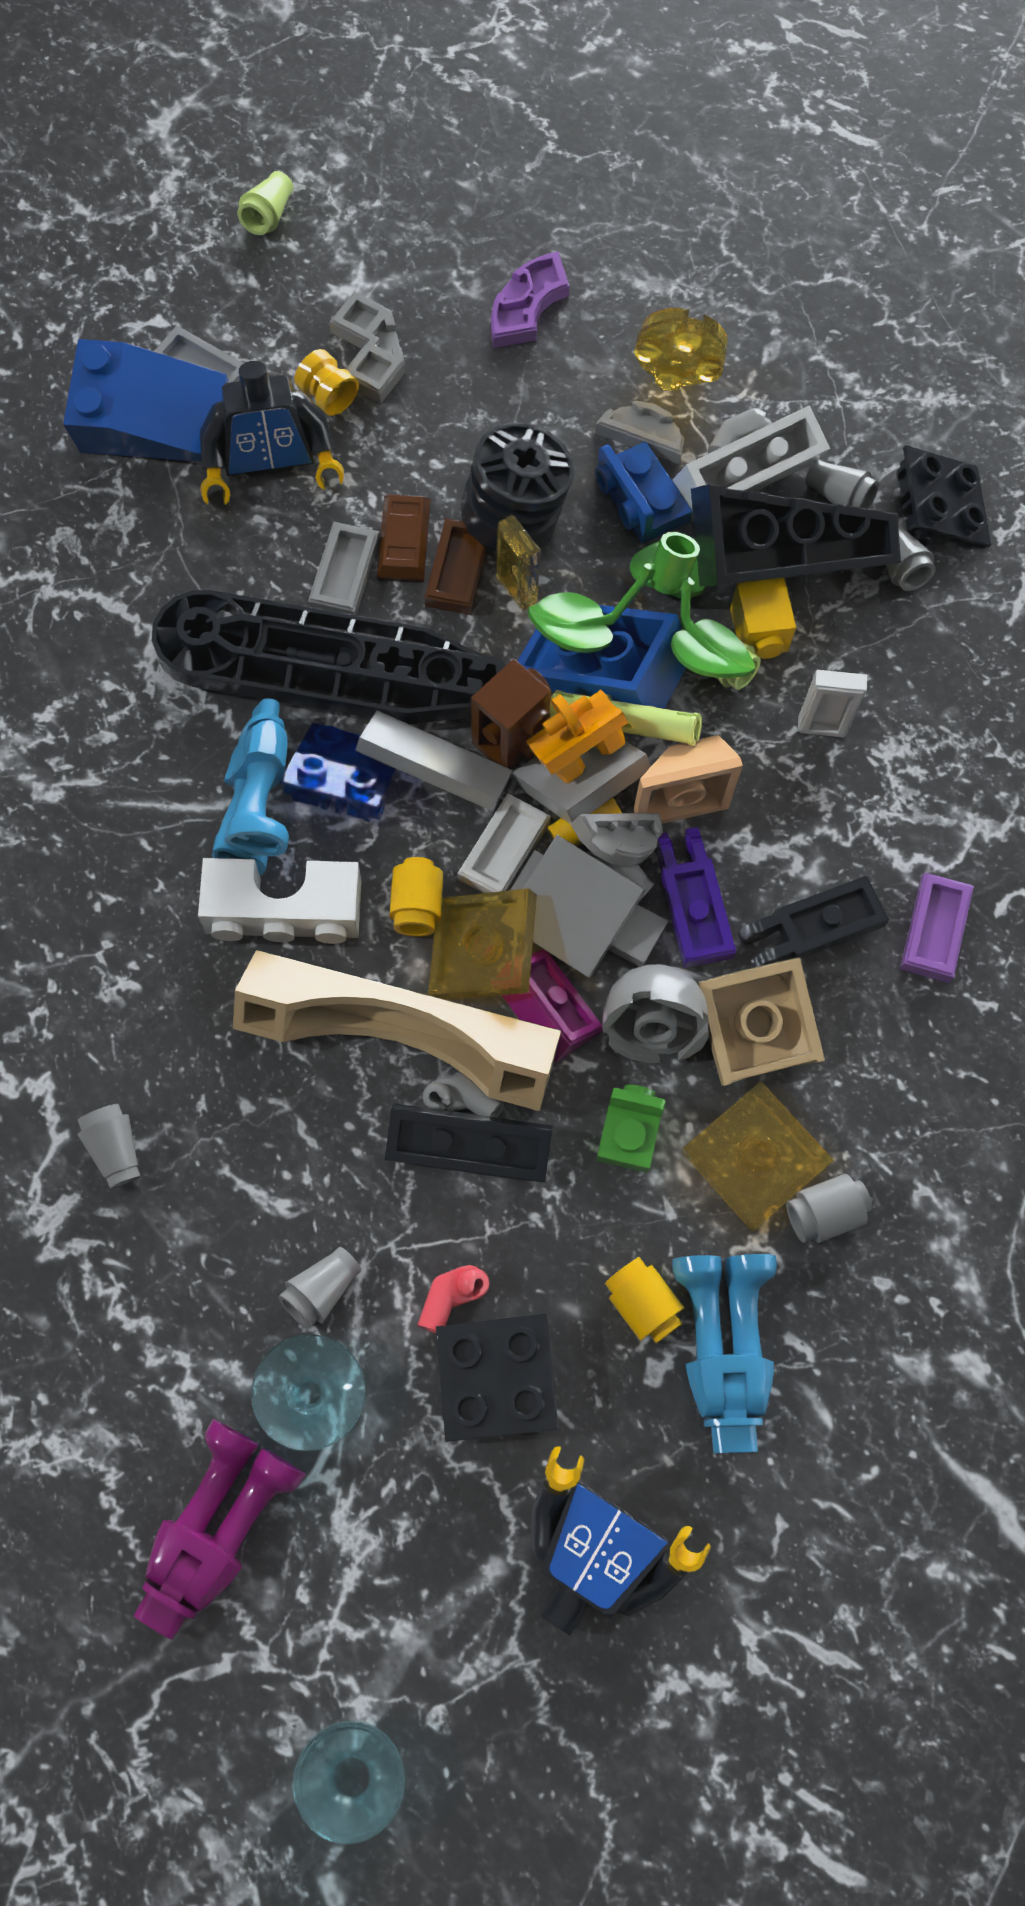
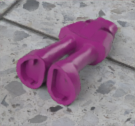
M215 1419L210 1423L204 1436L206 1444L212 1453V1459L207 1472L177 1521L163 1520L155 1537L145 1573V1578L148 1580H145L142 1586L146 1595L133 1615L148 1627L171 1640L176 1636L186 1617L194 1619L198 1611L205 1609L239 1573L242 1563L236 1557V1554L264 1507L278 1493H293L305 1477V1474L273 1452L262 1448L254 1461L242 1491L215 1535L211 1536L204 1532L236 1478L249 1463L259 1446L252 1439Z

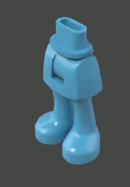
M263 699L252 712L251 719L246 723L239 736L238 745L231 756L224 779L228 786L234 787V795L218 834L214 839L212 850L213 858L255 859L259 875L265 873L268 856H279L285 853L289 841V833L286 827L266 817L267 797L269 791L282 779L285 771L288 745L287 734L284 730L285 724L279 718L280 703L274 699Z
M746 1254L724 1259V1273L729 1295L733 1354H723L719 1308V1287L722 1274L721 1257L698 1255L672 1259L673 1274L675 1280L689 1292L696 1332V1360L686 1364L687 1376L699 1413L702 1418H705L704 1427H711L713 1453L758 1452L756 1426L763 1425V1418L757 1416H765L774 1374V1362L762 1356L758 1328V1296L760 1287L776 1275V1255Z

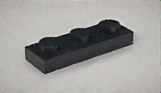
M393 1103L390 1113L385 1160L545 1183L553 1125Z

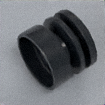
M511 422L495 426L484 434L475 450L473 463L470 468V476L461 500V519L469 534L484 547L501 554L514 555L515 530L517 528L527 535L535 551H538L548 543L556 528L564 501L574 478L573 459L565 444L551 432L526 423ZM516 541L515 555H523Z

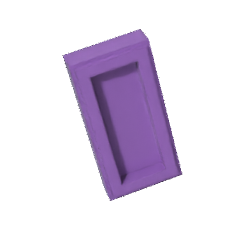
M929 873L923 874L917 891L900 970L947 983L951 982L955 975L974 886Z

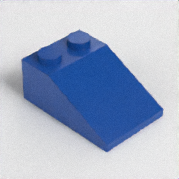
M78 339L63 425L80 453L201 462L200 428L211 406L221 401L222 386L228 383V377L225 373L125 342Z
M599 605L603 615L611 613L615 608L613 606ZM626 608L613 625L607 626L612 632L613 639L610 646L603 650L590 653L570 651L548 640L536 628L518 659V662L527 670L533 668L546 679L551 695L556 690H560L564 693L591 697L602 690L605 694L611 695L613 701L665 709L686 669L673 654L671 648L673 635L684 629L677 614Z

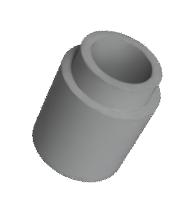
M842 1174L798 1191L795 1199L787 1201L786 1209L791 1225L800 1241L804 1243L813 1239L815 1242L820 1243L866 1225L868 1222L867 1212L872 1210V1201L862 1181L857 1180L854 1182L848 1174Z

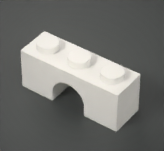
M203 858L198 918L205 934H211L212 937L223 941H237L242 939L243 935L263 936L266 940L273 942H290L294 940V937H315L317 941L329 944L342 943L346 941V938H359L362 881L358 862L307 861L306 877L300 890L290 897L275 899L260 892L261 878L255 859Z

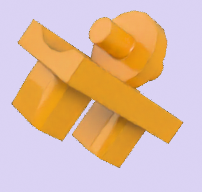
M602 690L589 698L583 695L570 705L559 694L551 699L557 714L542 723L544 729L526 740L532 753L551 775L556 774L564 783H570L583 774L586 767L580 757L582 754L595 746L602 755H611L625 745L626 741L622 727L628 724V721L621 709L615 707Z

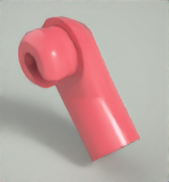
M466 1265L437 1276L431 1284L417 1326L436 1333V1326L447 1325L452 1308L482 1298L487 1293L490 1284L486 1272L478 1269L476 1266Z

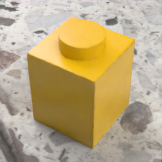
M785 578L737 583L730 607L736 636L741 642L753 646L755 649L754 654L761 659L773 658L788 652L796 630V624Z

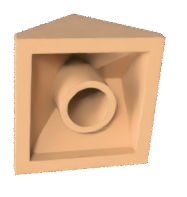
M719 735L701 738L696 742L695 746L688 745L687 743L670 745L640 778L633 813H659L663 824L729 809L743 767L740 756Z

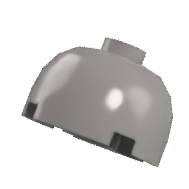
M656 964L631 969L618 978L606 998L603 1010V1033L606 1032L609 1035V1045L615 1052L631 1060L645 1063H661L659 1054L671 1055L674 1053H678V1061L689 1058L703 1048L709 1037L706 998L692 976L678 968Z

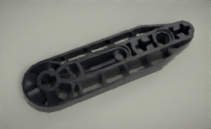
M192 590L174 597L160 609L152 625V644L160 665L175 681L196 688L259 699H274L282 703L372 718L378 710L407 724L471 718V697L506 666L500 659L484 656L426 627L213 590ZM223 610L229 612L232 616L219 618L217 613ZM263 616L274 617V618H280V619L291 620V621H297V622H299V623L288 622V621H282V620H276V619H271V618H265V617H263ZM310 624L320 625V626H326V627H332V628H337V629H343V630H347V632H346V631H340V630H334V629L323 628V627L311 626ZM357 632L366 633V634H372V635H378V636H383V637H389V638H395V640L386 639V638H380V637H374V636H369V635H363V634H357ZM406 640V641L424 643V644H427V645H429V646L420 645V644H415V643H409V642H404V641ZM436 677H446L450 679V681L446 683H435L431 680ZM248 678H253L258 680L276 682L284 684V687L257 683L247 680ZM462 682H467V687H464ZM298 686L315 690L333 692V694L326 695L309 691L295 689V687ZM343 694L381 701V704L343 698ZM391 703H395V704L413 706V707H418V708H409V709H406V708H400V707L390 706V704H391Z

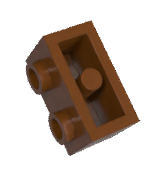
M513 659L471 697L472 744L491 761L512 770L525 757L528 759L535 757L526 740L544 729L542 723L550 719L551 690L546 679L535 669L529 668L527 670L517 660Z

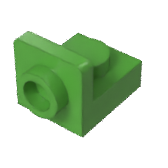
M625 1085L624 1089L613 1088L596 1161L648 1173L666 1100L655 1097L653 1090L639 1085Z

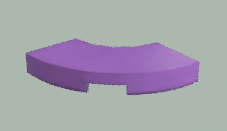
M559 251L537 257L518 268L512 274V279L506 284L501 293L497 294L491 314V340L493 348L537 340V322L541 313L553 302L569 297V283Z

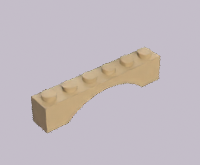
M258 950L255 951L235 989L233 1029L280 1042L334 1034L362 1035L397 1041L423 1050L450 1064L472 1080L488 1098L540 1111L561 1033L560 1030Z

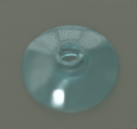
M317 1334L294 1336L273 1347L260 1362L252 1382V1407L261 1428L277 1443L299 1451L323 1449L341 1440L358 1421L365 1401L364 1376L353 1354L338 1341ZM307 1384H316L321 1390L319 1400L311 1405L304 1404L300 1399L301 1389Z

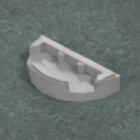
M632 401L631 406L620 407L614 411L613 409L605 411L597 421L595 434L631 447L646 441L655 456L680 465L684 436L681 435L680 429L673 422L674 416L662 407L653 403Z
M659 813L580 814L571 823L579 840L594 855L611 864L627 867L642 863L649 857L657 846L658 838L663 833Z

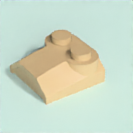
M800 958L767 964L696 982L706 998L709 1024L708 1038L722 1086L748 1077L792 1066L825 1061Z

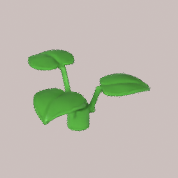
M666 533L660 541L643 548L633 556L629 568L636 582L614 610L607 615H603L600 606L590 598L572 592L549 595L536 605L528 607L527 610L528 617L533 625L544 637L554 644L574 652H597L610 646L613 635L607 626L613 625L644 586L655 588L661 593L681 598L680 623L684 630H680L673 635L671 648L673 654L682 665L697 674L714 678L744 677L754 673L755 664L751 655L730 629L711 619H702L695 624L690 618L691 598L701 595L705 591L706 586H699L697 556L700 551L699 545L695 540L687 536L686 533Z

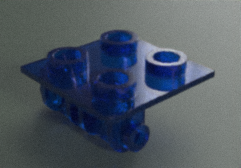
M312 722L281 777L280 784L285 785L284 794L292 796L293 802H302L316 807L320 804V808L327 811L332 799H335V813L340 815L344 811L347 802L346 815L370 822L372 818L381 820L385 809V801L382 799L397 769L356 751L361 735L340 730L334 726H325Z

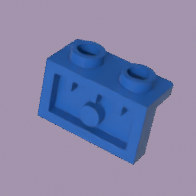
M646 441L618 454H615L609 444L599 448L598 464L594 470L596 482L600 490L606 495L610 494L616 503L618 514L624 527L628 530L633 529L642 544L690 522L691 508Z

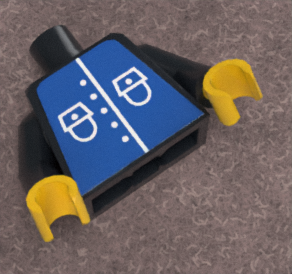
M248 361L242 364L238 370L240 381L226 383L222 386L221 401L211 406L200 428L202 469H207V478L203 480L200 488L204 502L208 505L207 490L212 485L223 487V502L225 505L230 500V490L226 482L221 478V469H225L226 476L310 465L314 464L313 456L315 455L318 456L320 463L316 472L318 486L323 490L326 489L325 481L321 474L326 468H332L337 471L340 485H342L344 468L337 460L332 458L331 451L335 450L323 410L304 392L294 391L288 377L284 375L269 377L267 366L263 362Z
M557 1446L551 1451L545 1470L546 1477L543 1479L531 1508V1551L541 1563L538 1571L558 1584L541 1617L571 1636L588 1605L606 1617L611 1618L615 1613L631 1616L664 1599L688 1572L701 1568L711 1550V1545L708 1543L703 1551L699 1553L687 1550L683 1542L687 1539L693 1528L685 1526L678 1533L670 1550L667 1551L672 1542L671 1540L579 1481L584 1466V1458L581 1455L575 1468L570 1470L561 1468L557 1463L561 1447Z

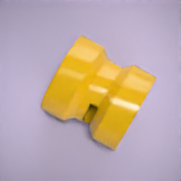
M323 349L315 350L307 355L295 372V385L307 396H315L316 405L328 416H335L346 410L355 399L359 389L358 381L346 369H338L337 361Z

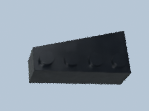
M711 484L691 489L695 541L700 548L697 556L699 586L724 585L901 563L898 513L840 504L832 505L802 498L780 497L763 492L735 490Z

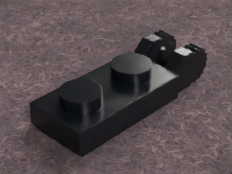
M864 876L775 909L774 914L739 929L738 936L742 944H749L766 938L779 930L784 943L771 949L763 950L753 957L751 963L753 968L791 958L801 959L883 928L887 925L889 919L868 877Z

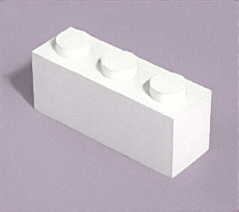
M809 405L686 464L675 476L673 482L692 510V488L711 484L735 490L758 491L813 464L830 447ZM692 510V515H691V520H692V522H694V521H693V510Z

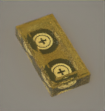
M511 515L498 523L496 578L519 608H522L524 611L537 603L541 550L517 519Z

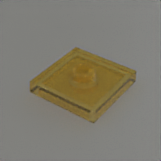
M526 888L442 898L441 920L435 923L428 995L449 1000L529 993L537 894Z
M762 1081L681 1150L682 1154L752 1232L758 1229L783 1207L787 1201L791 1200L798 1191H801L834 1161Z

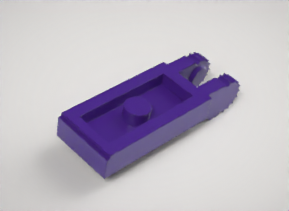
M694 827L685 830L684 843L690 862L682 864L676 863L672 841L667 833H662L658 838L655 850L661 869L660 877L684 968L734 959L736 954L734 940L711 858H707L699 828Z

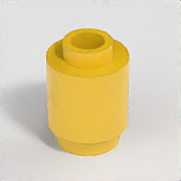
M423 857L406 858L403 864L393 868L389 917L394 921L393 929L399 934L414 937L428 936L434 933L435 924L441 920L443 871L434 866L432 860Z
M640 1257L628 1263L605 1282V1285L612 1293L609 1300L640 1342L651 1336L657 1344L683 1324L677 1317V1314L685 1307L654 1266L650 1265L647 1267Z

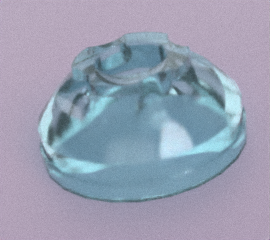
M347 1720L333 1723L320 1730L311 1738L299 1755L293 1779L295 1803L302 1819L320 1837L341 1844L363 1842L379 1834L397 1813L404 1794L405 1772L403 1761L396 1745L379 1728L363 1721ZM346 1758L360 1759L369 1770V1785L363 1793L357 1796L343 1795L334 1783L335 1768L338 1763Z

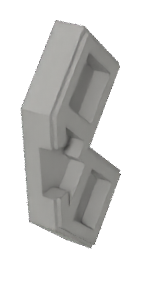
M354 291L329 322L330 331L334 335L361 348L346 370L358 381L359 393L381 404L406 373L405 360L397 337L392 311Z

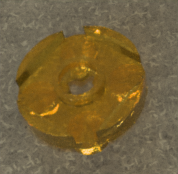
M667 308L650 314L643 321L642 329L637 335L634 353L640 366L648 374L656 377L655 382L660 388L675 391L682 385H698L720 379L726 358L728 337L722 326L713 318L704 314L702 322L696 318L688 317L689 309Z

